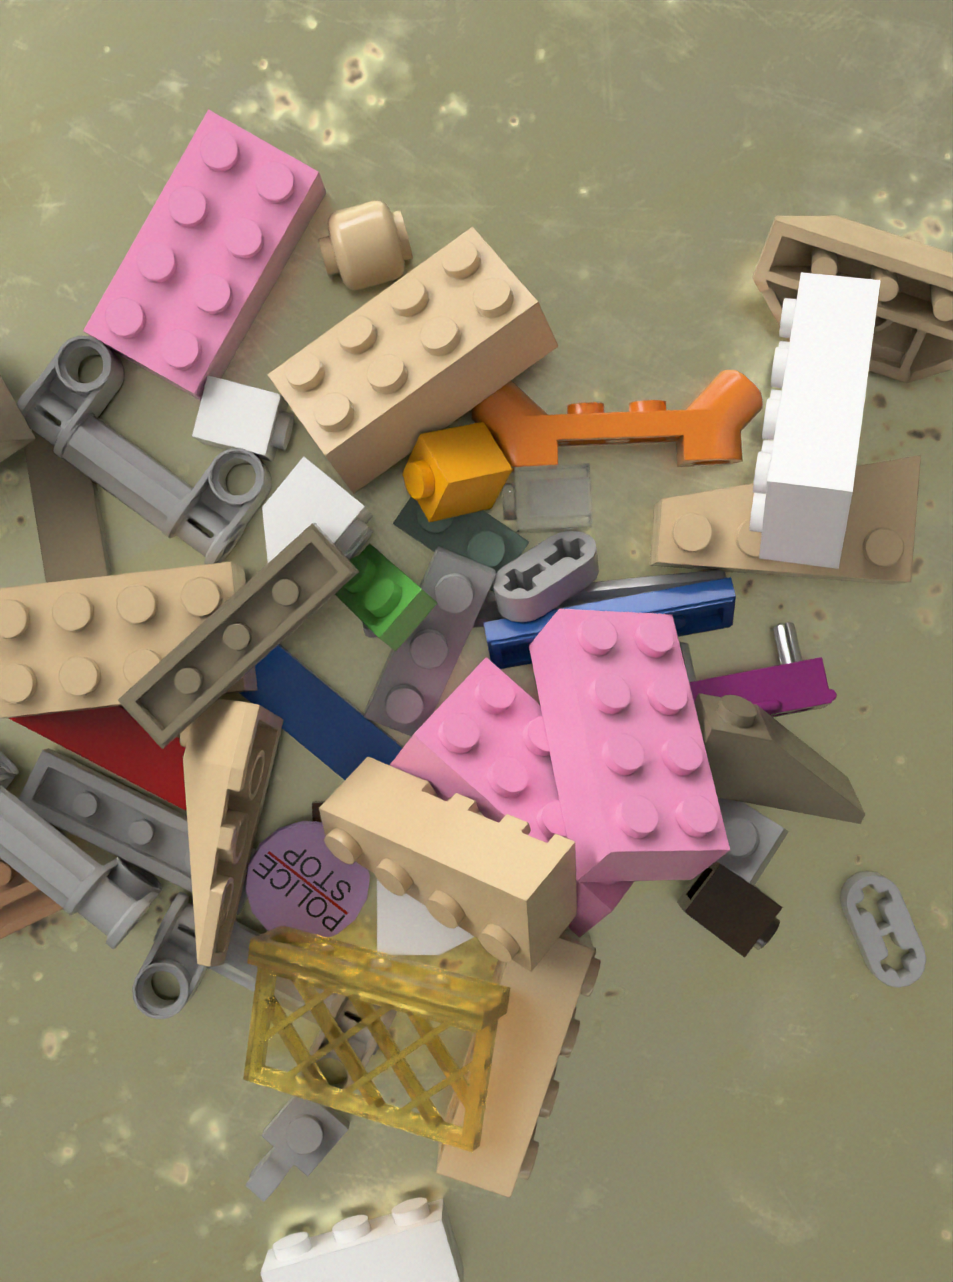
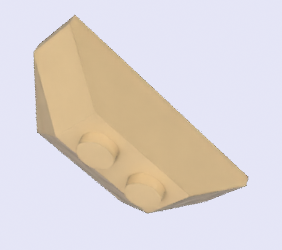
M836 215L775 216L752 279L758 290L762 292L779 326L784 298L797 299L801 272L880 280L869 371L909 383L953 369V253Z

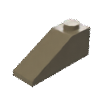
M698 693L694 704L717 797L861 824L865 812L846 775L758 705L752 704L750 701L736 695H725L721 698Z

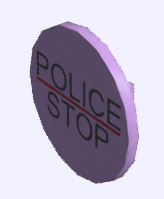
M300 821L278 828L259 844L248 863L245 890L252 913L268 931L288 941L316 942L337 935L356 919L367 900L370 880L368 869L357 862L346 864L331 853L324 841L325 833L322 822Z

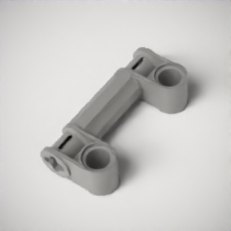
M76 336L68 339L59 348V351L37 381L28 387L16 403L29 428L54 446L53 452L56 456L68 462L162 531L169 539L175 536L179 537L205 557V564L221 563L234 548L243 534L245 526L271 490L272 478L268 467L253 453L245 449L231 448L221 452L214 458L196 485L191 487L98 418L116 392L119 391L124 381V367L121 359L105 344L91 336ZM90 355H101L103 360L101 375L93 382L80 383L78 367L81 361ZM46 412H49L58 420H60L61 425L59 426L50 418H48L46 416ZM241 463L252 465L256 473V481L253 488L248 493L240 496L231 495L226 487V476L229 470ZM194 522H199L214 534L213 537H210L195 526Z
M0 752V858L59 904L69 915L78 912L107 936L106 944L115 949L139 922L151 903L162 891L161 883L151 872L119 856L104 866L99 864L6 790L19 771L12 761Z
M181 891L164 916L153 941L155 942L139 970L132 987L133 1000L142 1013L154 1019H166L182 1010L195 994L207 969H211L319 1025L321 1029L307 1054L300 1078L301 1087L305 1095L315 1104L325 1107L341 1104L354 1092L370 1058L376 1054L399 1008V1005L393 1001L385 1005L353 988L352 980L340 976L237 921L234 922L224 965L208 967L197 964L194 908L189 903V895ZM166 971L174 975L180 984L179 998L164 1000L158 997L152 989L151 979L153 973ZM325 1058L337 1059L344 1064L347 1070V1077L338 1084H325L317 1078L314 1072V1065Z

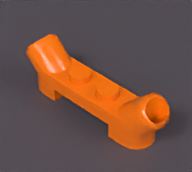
M737 370L721 371L686 410H667L666 401L644 400L629 403V412L604 413L603 403L585 402L567 405V414L548 415L511 380L472 408V420L475 423H485L513 469L511 473L556 471L558 467V447L676 443L677 467L713 466L743 462L741 431L761 411L763 404L760 390L744 374Z

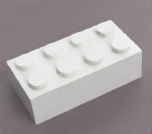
M801 272L797 299L784 298L779 337L790 338V342L780 341L779 347H776L771 387L782 388V390L772 389L770 399L767 398L762 439L770 440H763L762 450L758 452L753 484L754 498L749 531L762 533L759 559L839 569L854 486L880 280Z

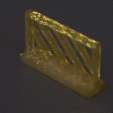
M284 925L250 939L247 964L258 967L243 1080L469 1152H473L480 1146L498 1019L507 1013L510 987ZM277 976L291 980L306 1003L288 1017L274 995ZM316 988L323 989L324 991L319 994ZM335 993L347 996L362 1019L361 1022L345 1033L341 1031L324 1003L326 999ZM372 1004H375V1005H378V1006H382V1007H381L380 1009H378L377 1011H375V1009H374V1007L372 1006ZM391 1010L406 1013L421 1037L402 1051H400L380 1017ZM309 1011L329 1041L328 1045L312 1056L292 1025L293 1022ZM429 1020L441 1024L434 1028ZM366 1027L387 1061L367 1073L348 1042V1039ZM449 1027L476 1033L473 1060L460 1069L439 1037V1034ZM276 1034L280 1035L297 1063V1066L288 1072L265 1065L268 1040ZM424 1044L446 1077L427 1091H425L405 1059L407 1055ZM332 1050L336 1052L354 1082L344 1090L330 1086L316 1064V1061ZM389 1067H392L411 1098V1101L401 1108L387 1104L372 1081L373 1078ZM471 1071L470 1082L468 1083L464 1075ZM302 1072L305 1078L297 1075ZM451 1085L465 1107L463 1127L445 1122L430 1097ZM358 1089V1090L360 1091L361 1095H358V1094H355V1093H352V1092H354L355 1090ZM416 1107L420 1114L410 1110Z

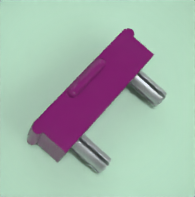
M785 622L784 626L780 623L773 628L781 665L696 681L689 644L680 642L694 702L698 693L721 698L725 695H736L750 701L752 704L758 705L774 718L825 708L836 699L837 694L833 689H829L822 657L802 661L795 625L791 622Z

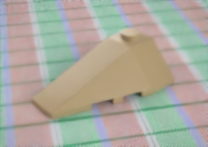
M218 699L180 733V745L186 747L183 766L197 964L208 967L224 965L284 721L261 705L248 702Z

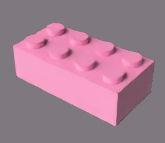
M208 109L83 331L101 341L113 352L201 401L207 376L222 378L324 198L326 190L320 173Z
M559 609L529 645L566 836L567 839L575 841L576 882L692 880L729 852L730 846L673 615Z
M486 657L412 735L390 766L429 781L437 797L447 801L455 793L475 800L479 811L488 819L499 823L506 814L524 820L529 823L531 832L528 835L548 843L554 834L567 838L541 705ZM635 881L576 882L577 915L568 925V928L580 938L614 910Z

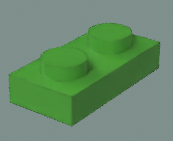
M369 543L358 556L349 560L359 573L336 592L335 595L379 639L396 652L438 603Z

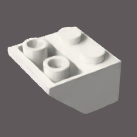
M305 457L299 461L262 507L268 563L312 523H316L349 560L356 555L373 533L366 525L373 517L369 510Z

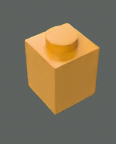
M479 422L420 434L402 472V476L404 477L409 495L417 500L428 521L434 522L491 509L513 469L485 423Z

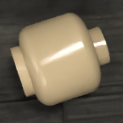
M380 200L333 212L328 218L327 223L330 236L318 239L328 276L340 273L344 284L351 290H359L396 280L404 273V261L413 259L401 211L391 212L387 204Z

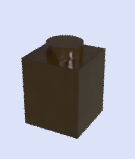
M717 861L696 876L677 901L687 915L744 958L753 947L760 950L771 940L780 924V920L776 916L783 908L756 885L747 882Z

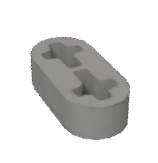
M580 531L559 532L503 566L496 573L493 581L498 612L502 617L510 621H533L544 616L588 587L597 579L599 573L595 540L590 535Z
M872 871L855 873L843 885L840 901L864 962L870 972L886 985L898 988L910 986L924 972L926 955L903 897L896 885L883 875ZM868 885L878 893H885V897L877 902L878 909L883 918V921L877 924L870 912L864 908L857 909L856 906L857 903L864 899L862 889ZM887 934L890 935L891 940L902 950H909L908 954L901 957L903 968L895 971L888 964L881 965L880 962L888 957V950L882 936Z

